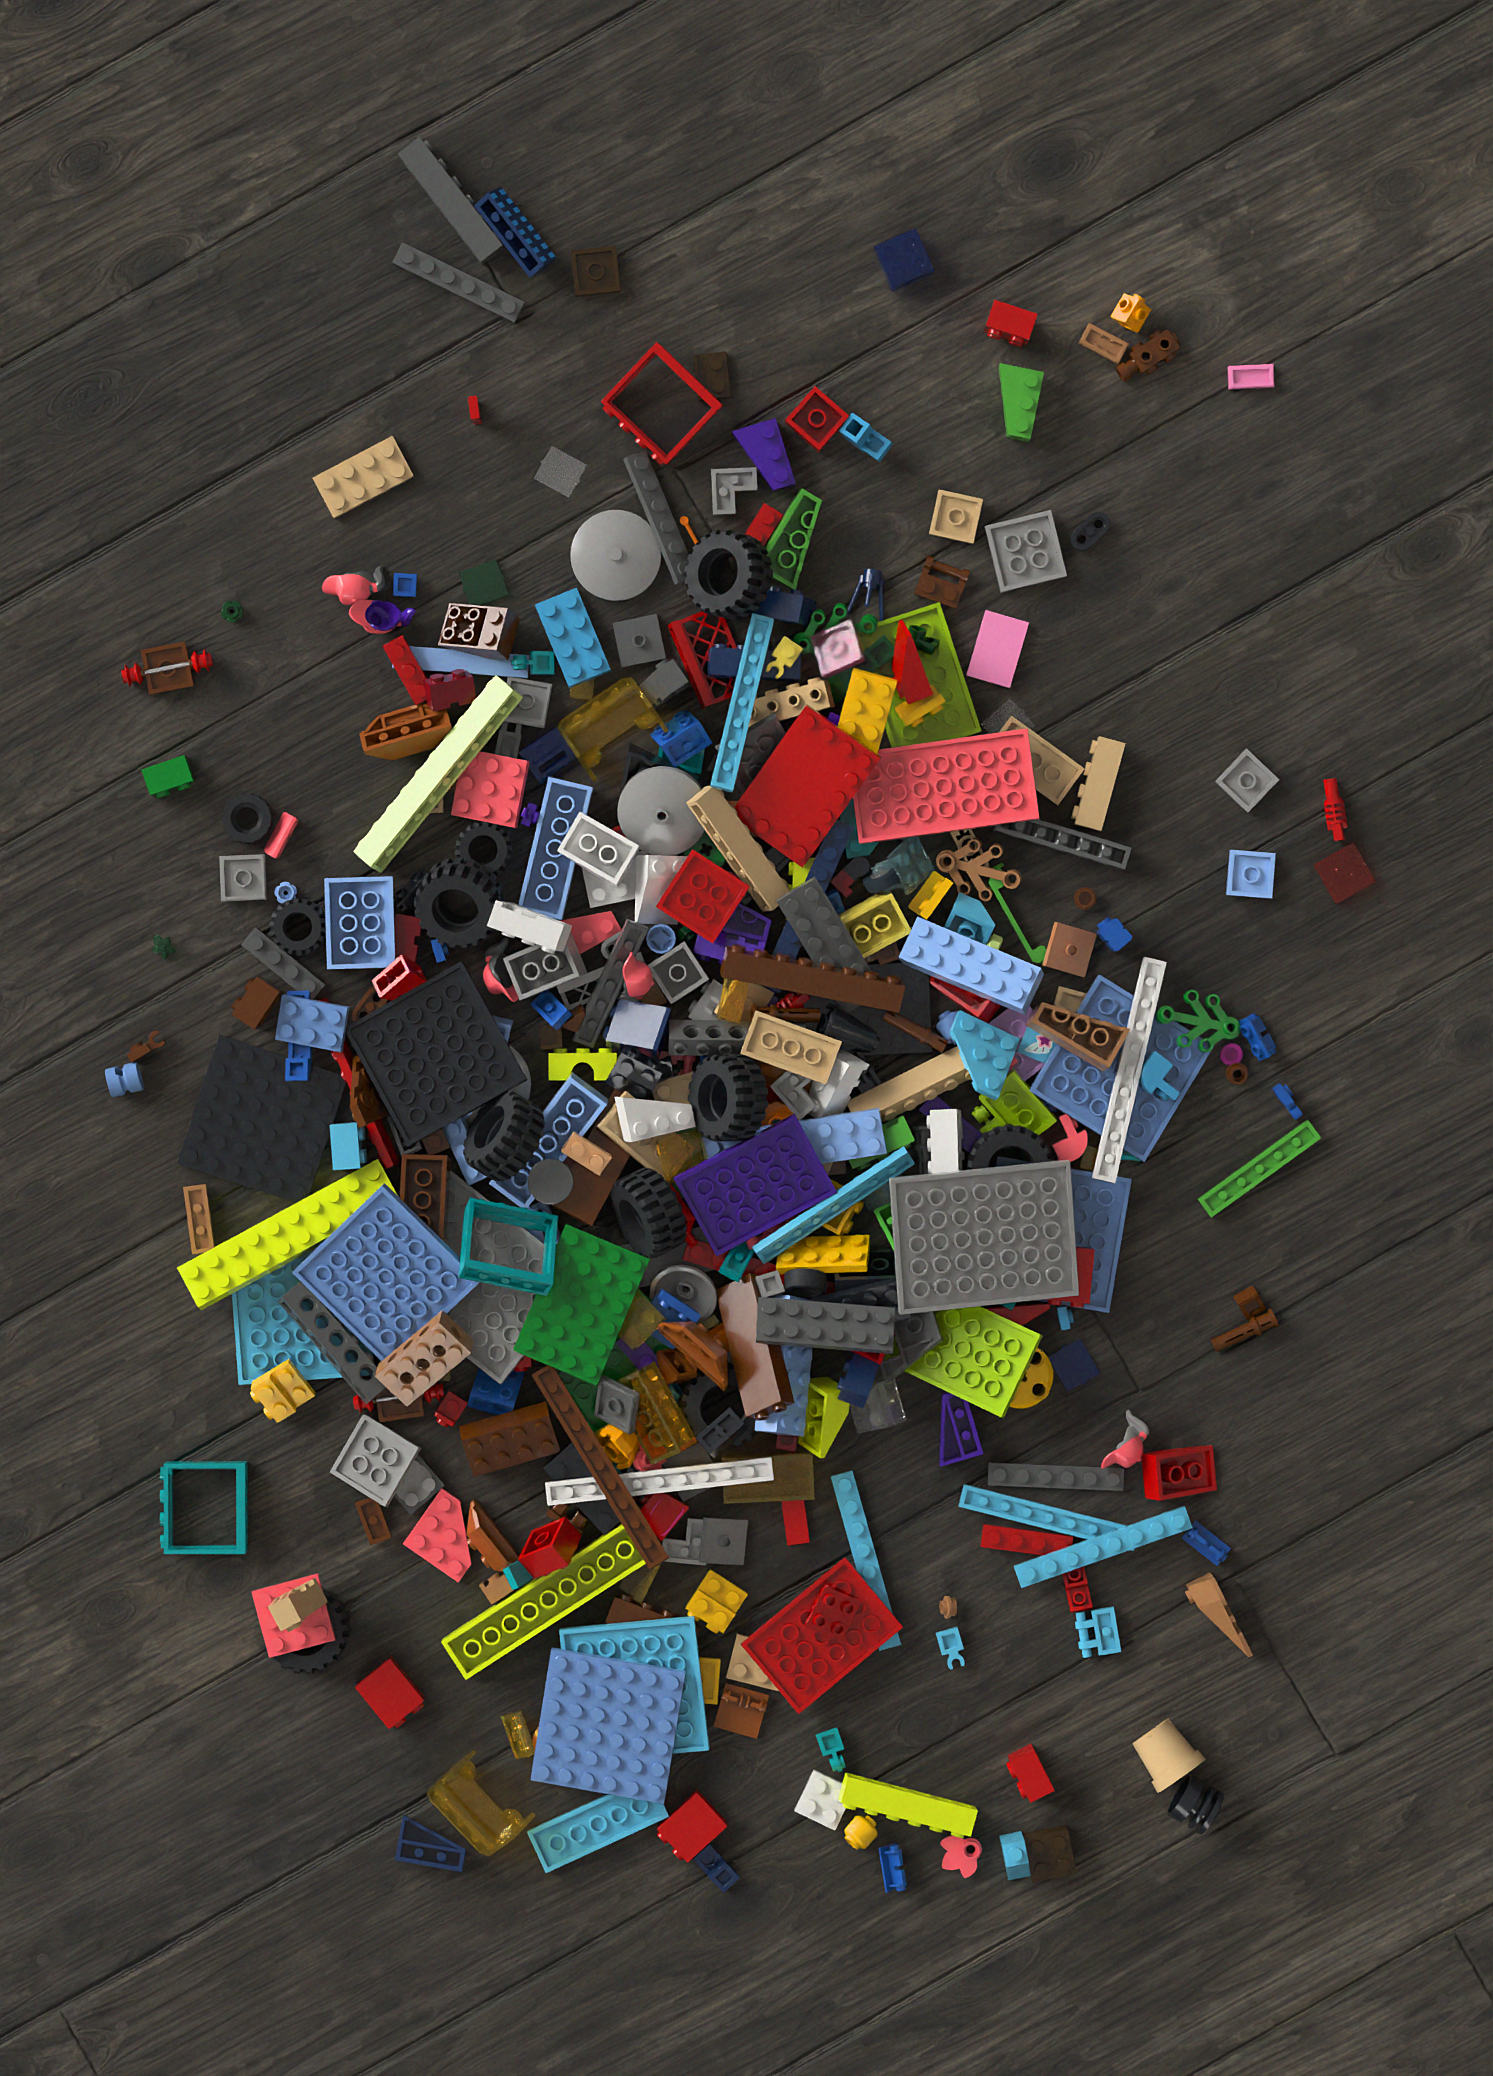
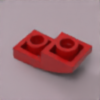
M1084 1566L1063 1573L1062 1576L1070 1613L1093 1609Z

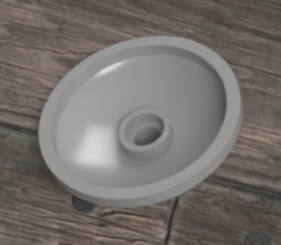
M688 1265L669 1266L661 1270L652 1281L650 1287L651 1301L662 1287L700 1313L701 1317L695 1324L706 1320L716 1307L717 1291L714 1283L704 1272Z

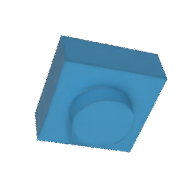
M1065 1305L1057 1306L1060 1329H1071L1070 1323H1074L1071 1309L1067 1310Z

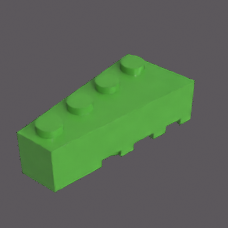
M799 489L765 547L768 551L766 556H769L772 561L770 569H773V577L770 578L790 590H796L812 530L814 529L822 502L821 499L804 489Z

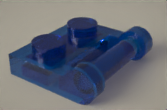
M556 726L519 751L523 760L530 761L529 768L541 785L547 782L546 779L569 763H575L578 760ZM561 751H565L566 755L542 772L539 771V766Z

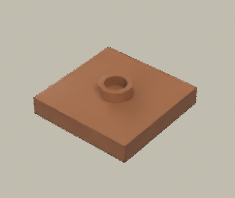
M1054 922L1043 966L1085 977L1097 934Z

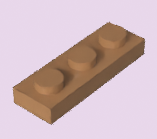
M207 1184L183 1187L192 1254L205 1253L215 1247Z

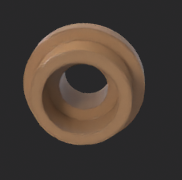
M944 1596L943 1601H940L939 1604L940 1613L944 1615L945 1619H950L951 1616H956L957 1613L956 1599L950 1598V1596Z

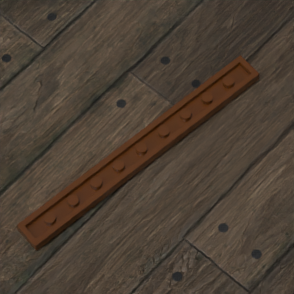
M547 1365L532 1374V1377L649 1570L669 1559L554 1367Z

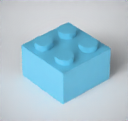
M356 1122L331 1124L330 1137L333 1170L364 1167V1163L367 1162V1150L362 1149V1140L366 1139L365 1126L359 1128Z

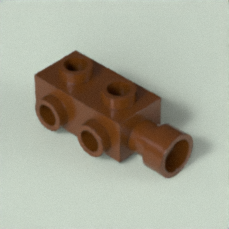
M1159 329L1149 336L1150 341L1144 345L1142 342H1139L1133 346L1128 356L1130 360L1126 363L1122 362L1115 367L1120 379L1126 382L1137 371L1140 375L1146 373L1148 376L1158 369L1157 364L1163 360L1168 363L1176 358L1177 354L1175 352L1180 349L1178 345L1180 341L1174 332L1170 333L1168 329L1163 332ZM1161 341H1166L1168 347L1162 348L1160 345ZM1147 353L1150 357L1149 360H1143L1142 354Z

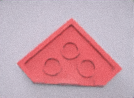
M441 1488L403 1543V1545L458 1583L472 1564L466 1541L467 1535L461 1500L444 1488Z

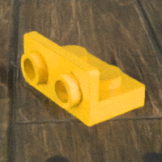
M933 871L908 908L927 920L953 882Z

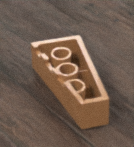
M1044 1002L1036 1005L1026 1023L1027 1027L1101 1071L1111 1066L1130 1031L1129 1028L1096 1020L1087 1015L1073 1013L1070 1010Z

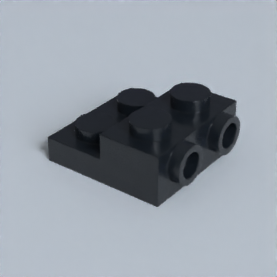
M625 1044L605 1084L623 1093L627 1091L635 1099L648 1100L666 1065L657 1058L649 1057L641 1053L639 1049Z

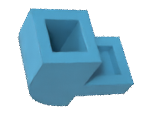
M851 413L839 430L847 441L878 462L883 459L893 445L890 440L873 430L870 424L854 413Z
M1156 1051L1151 1052L1143 1062L1139 1079L1140 1085L1147 1094H1152L1156 1089V1094L1164 1101L1168 1099L1175 1101L1180 1093L1163 1080L1173 1064Z

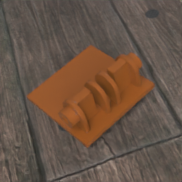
M725 1683L713 1727L757 1739L769 1695Z

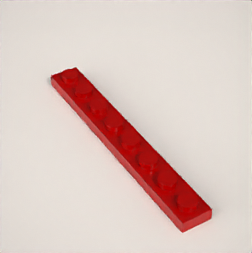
M327 997L318 1000L329 1003ZM344 1039L343 1051H331L334 1060L339 1063L341 1077L348 1083L351 1090L353 1055L346 1039ZM382 1119L366 1125L369 1130V1139L378 1150L377 1156L380 1163L386 1169L400 1163V1159Z
M697 1240L698 1244L693 1248H690L688 1243H686L682 1260L719 1271L730 1251L728 1250L716 1256L709 1243ZM752 1257L742 1277L750 1273L763 1275L776 1271V1264L770 1262L763 1264L760 1259ZM782 1274L780 1278L784 1287V1274ZM827 1281L826 1294L835 1292V1283Z

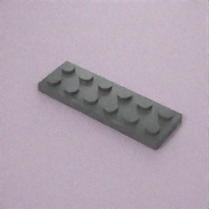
M815 876L776 899L814 964L821 965V962L833 964L834 968L843 969V967H851L856 969V972L864 974L865 971H871ZM836 1000L840 1008L847 1013L861 1006Z
M758 1297L755 1343L892 1354L895 1308Z

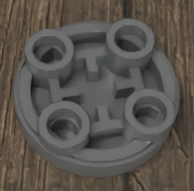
M545 1159L533 1166L528 1176L530 1193L536 1200L544 1204L562 1202L571 1194L574 1185L572 1171L565 1162L557 1159Z

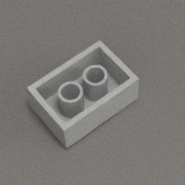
M571 931L564 951H555L552 954L542 950V946L536 944L503 958L519 1000L530 998L588 974Z

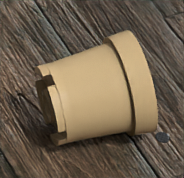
M1169 1718L1132 1743L1153 1778L1152 1784L1157 1793L1179 1780L1206 1760L1199 1750L1195 1751Z

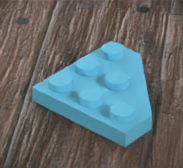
M960 1010L955 1016L950 1035L953 1041H956L960 1050L959 1055L965 1069H968L974 1090L993 1100H997L1020 1038Z

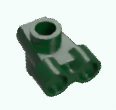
M909 626V632L912 635L917 651L921 650L923 653L933 655L938 650L940 640L926 637L927 630L921 626Z

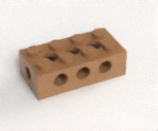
M442 1310L378 1364L375 1377L403 1404L408 1406L470 1355L474 1340Z

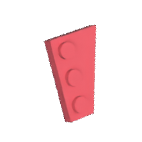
M612 911L561 920V922L572 925L571 933L580 954L622 930Z

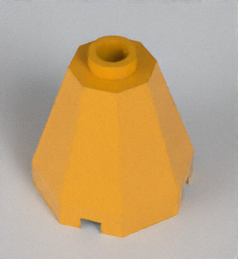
M637 1413L635 1432L630 1435L611 1424L598 1429L594 1433L611 1463H617L616 1468L620 1470L628 1468L635 1461L640 1440L646 1431L645 1420Z

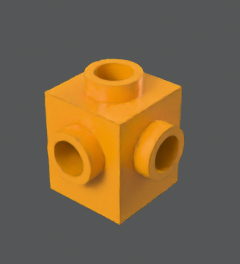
M1124 293L1110 317L1122 327L1138 333L1152 309L1145 304L1146 300L1141 296L1134 294L1132 297Z

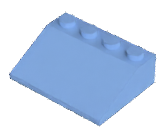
M393 876L324 878L327 969L388 967L395 961Z

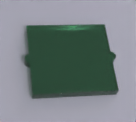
M496 560L459 572L464 587L462 591L466 593L470 605L479 606L508 595L503 581L505 577L501 575Z

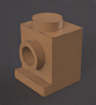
M499 1572L487 1579L489 1581L488 1584L483 1581L479 1585L491 1605L513 1591L505 1574L500 1575Z

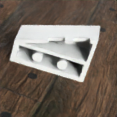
M498 900L495 901L487 924L488 927L502 931V934L505 936L522 938L521 942L528 945H541L542 950L552 954L555 951H564L572 925L523 906Z
M839 1050L827 1084L812 1080L809 1095L818 1105L808 1114L814 1118L842 1114L851 1099L850 1093L853 1087L858 1086L860 1083L858 1078L863 1070H867L869 1064L845 1050Z
M615 1097L624 1141L635 1142L696 1127L691 1104Z
M930 1110V1115H927V1128L931 1131V1138L927 1139L928 1152H931V1161H928V1173L962 1171V1160L965 1159V1154L962 1152L961 1139H963L961 1110Z

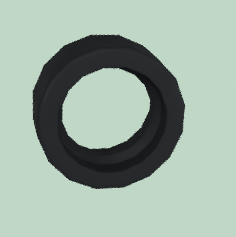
M801 1268L784 1273V1293L787 1295L812 1298L826 1294L827 1274L824 1272Z

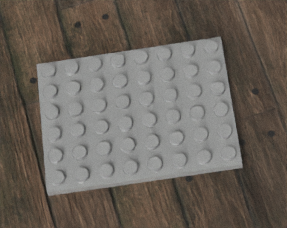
M1069 1160L889 1178L899 1314L1079 1295L1071 1166Z
M450 1171L447 1245L460 1257L464 1209L469 1199L481 1198L485 1201L489 1200ZM473 1217L470 1260L542 1274L544 1250L542 1242L523 1227ZM480 1282L447 1315L474 1340L472 1352L467 1358L502 1385L525 1356L513 1351V1348L536 1294Z

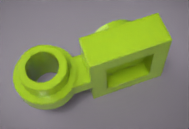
M983 1105L974 1108L975 1111L972 1112V1115L979 1123L983 1121L986 1123L980 1129L982 1134L992 1130L994 1127L1002 1126L995 1117L991 1121L988 1120L990 1114Z

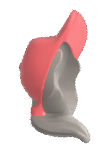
M1130 1410L1126 1411V1419L1129 1426L1124 1440L1117 1445L1115 1451L1104 1458L1101 1469L1114 1463L1124 1468H1129L1136 1462L1141 1461L1144 1451L1143 1441L1147 1438L1149 1429L1143 1421L1133 1416Z

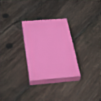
M985 610L966 676L1010 688L1029 622Z

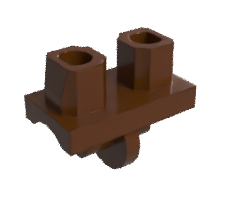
M571 1503L550 1506L545 1515L553 1519L551 1522L566 1517L580 1534L583 1533L588 1517L582 1510H578L575 1516L572 1517L566 1513Z

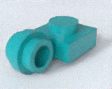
M531 651L530 660H527L526 655H514L511 665L513 670H527V665H530V675H553L554 652Z
M837 1727L815 1734L822 1755L832 1754L833 1756L829 1759L833 1772L837 1770L841 1772L842 1768L846 1766L842 1754L838 1756L836 1754L837 1751L844 1749Z

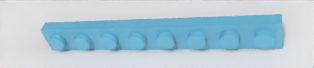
M754 613L751 615L710 784L712 788L733 792L773 627V618Z
M903 1146L881 1162L873 1165L872 1168L837 1189L836 1194L815 1204L768 1237L760 1240L752 1247L763 1264L767 1263L889 1182V1178H894L915 1164Z
M850 1470L832 1475L831 1480L857 1572L892 1612L853 1471ZM898 1632L881 1645L879 1651L901 1645Z
M967 1484L963 1485L958 1504L962 1508L1084 1539H1091L1128 1526Z
M1185 1506L1014 1565V1569L1020 1586L1023 1588L1191 1529L1192 1525Z

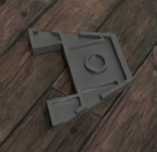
M935 1311L912 1313V1318L894 1322V1332L900 1355L882 1361L880 1368L885 1382L892 1381L943 1341Z

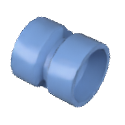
M658 924L648 931L646 941L652 951L664 954L673 949L676 943V936L672 928L667 925Z
M137 1062L124 1064L122 1069L118 1066L105 1069L106 1081L112 1098L125 1095L127 1090L131 1093L144 1090L143 1079Z

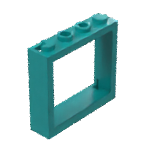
M470 1198L464 1209L458 1278L547 1296L553 1285L558 1216L547 1214L546 1212L528 1210L524 1207L518 1208L504 1203L489 1202L481 1198ZM473 1217L545 1232L542 1274L470 1260Z
M166 1461L164 1467H160V1481H164V1490H160V1503H164V1512H160V1526H164V1535H160L161 1548H164V1554H246L248 1552V1461ZM173 1469H236V1545H173Z

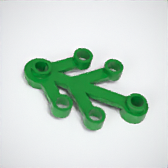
M838 603L834 606L833 615L823 633L814 635L818 625L822 624L825 620L824 611L817 609L813 611L811 621L805 632L797 633L793 638V642L803 648L801 654L811 652L825 659V663L828 666H835L839 660L838 653L827 651L817 644L825 642L846 653L848 659L852 660L860 654L859 647L850 645L838 638L860 632L872 634L877 630L878 620L874 615L867 614L861 618L860 623L835 629L840 619L844 618L847 613V607L842 603ZM842 608L844 613L838 614L836 609ZM820 614L823 618L821 620L815 619L814 615ZM871 623L873 627L867 629L864 624ZM806 641L808 645L802 647L799 642ZM856 650L858 654L853 656L849 651ZM831 655L836 658L833 662L828 660V657Z
M1196 990L1186 991L1184 993V1001L1190 1004L1197 1016L1174 1012L1173 1008L1167 1005L1156 1010L1155 1019L1160 1024H1168L1175 1021L1196 1026L1188 1033L1178 1036L1177 1045L1180 1048L1189 1047L1195 1038L1208 1029L1218 1031L1209 1038L1198 1042V1049L1203 1053L1211 1051L1213 1045L1221 1039H1234L1240 1033L1238 1020L1234 1017H1227L1219 1005L1220 998L1216 994L1208 995L1205 998V1005L1213 1010L1219 1021L1212 1020L1198 1000L1199 994ZM1189 993L1194 995L1193 1001L1189 999ZM1211 997L1215 999L1214 1005L1210 1004L1209 1000ZM1165 1010L1169 1012V1018L1164 1017ZM1228 1024L1233 1026L1232 1032L1228 1031ZM1182 1037L1187 1039L1186 1045L1182 1044ZM1204 1041L1208 1043L1207 1050L1203 1048Z

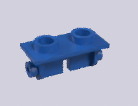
M1252 1013L1247 1018L1238 1021L1242 1035L1247 1038L1252 1053L1259 1061L1277 1052L1275 1050L1276 1045L1269 1033L1264 1036L1260 1034L1266 1030V1027L1259 1015L1257 1016L1256 1013Z
M1196 1520L1192 1524V1528L1188 1529L1182 1537L1183 1540L1216 1566L1226 1559L1227 1553L1231 1549Z
M896 1843L879 1848L886 1893L896 1889L897 1891L906 1890L905 1872L899 1868V1866L903 1865L902 1849Z

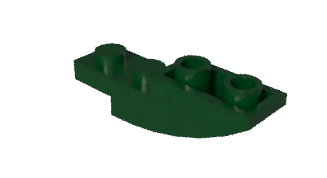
M885 635L863 650L828 680L834 705L846 697L853 668L874 673L893 658L895 647Z

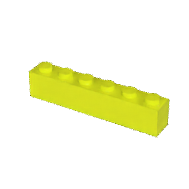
M846 1772L838 1797L845 1808L856 1810V1807L863 1808L865 1813L875 1816L878 1813L886 1814V1818L894 1821H899L900 1818L908 1820V1824L921 1827V1824L928 1825L930 1830L942 1832L943 1830L951 1831V1835L959 1838H964V1835L971 1837L978 1813L977 1808L969 1804Z

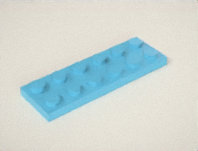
M606 1794L528 1830L527 1834L545 1873H548L669 1817L665 1805L661 1803Z

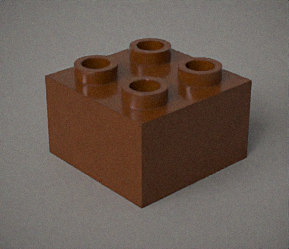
M262 977L251 978L244 987V990L247 992L243 998L238 997L231 1007L234 1010L231 1015L254 1030L261 1027L283 993L282 990Z

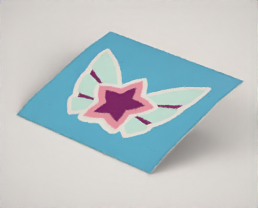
M1027 1027L1017 1052L1045 1063L1056 1043Z

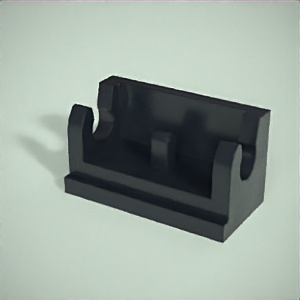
M728 1408L695 1438L715 1459L749 1428L731 1408Z

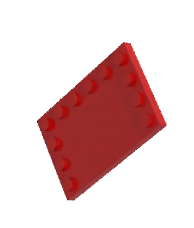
M806 705L734 808L737 811V816L751 832L803 868L881 757L812 707Z
M844 1557L741 1643V1646L799 1714L901 1630L903 1626L847 1558ZM826 1584L833 1587L834 1590L862 1601L842 1642L805 1627L806 1618H809L813 1610L812 1606H815V1600H818L822 1592L821 1588H824Z

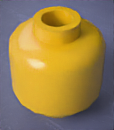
M859 1815L855 1816L845 1828L846 1836L844 1838L853 1848L857 1850L859 1848L866 1849L878 1835L875 1828L877 1824L869 1816L865 1818Z

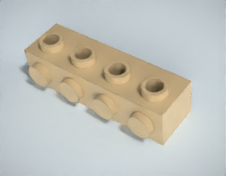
M821 677L807 680L808 685L800 687V684L796 683L786 686L787 690L783 692H778V689L765 692L764 697L757 698L756 695L748 727L772 713H775L779 722L796 718L806 705H809L817 712L835 707L828 680L821 681Z
M1101 736L1097 738V741H1092L1089 753L1093 754L1091 763L1086 762L1083 773L1087 778L1085 785L1080 784L1077 797L1081 798L1079 806H1074L1071 819H1075L1074 825L1099 832L1102 831L1126 743Z

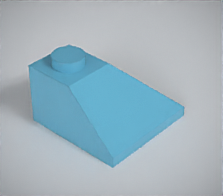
M960 892L944 925V928L984 945L987 944L995 927V923L982 903Z

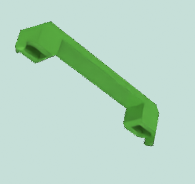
M1000 863L994 866L993 869L1001 870L1004 864ZM989 878L988 884L993 890L996 899L1031 961L1043 965L1046 954L1045 946L1041 945L1033 950L1031 949L998 891L999 888L1004 886L1003 882Z

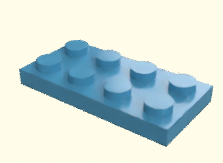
M577 587L535 604L569 688L611 671Z

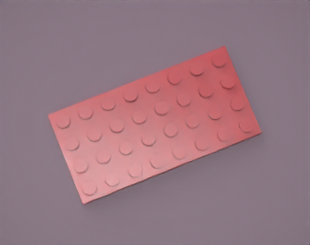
M1028 729L879 749L878 755L881 757L853 796L859 844L1040 819Z

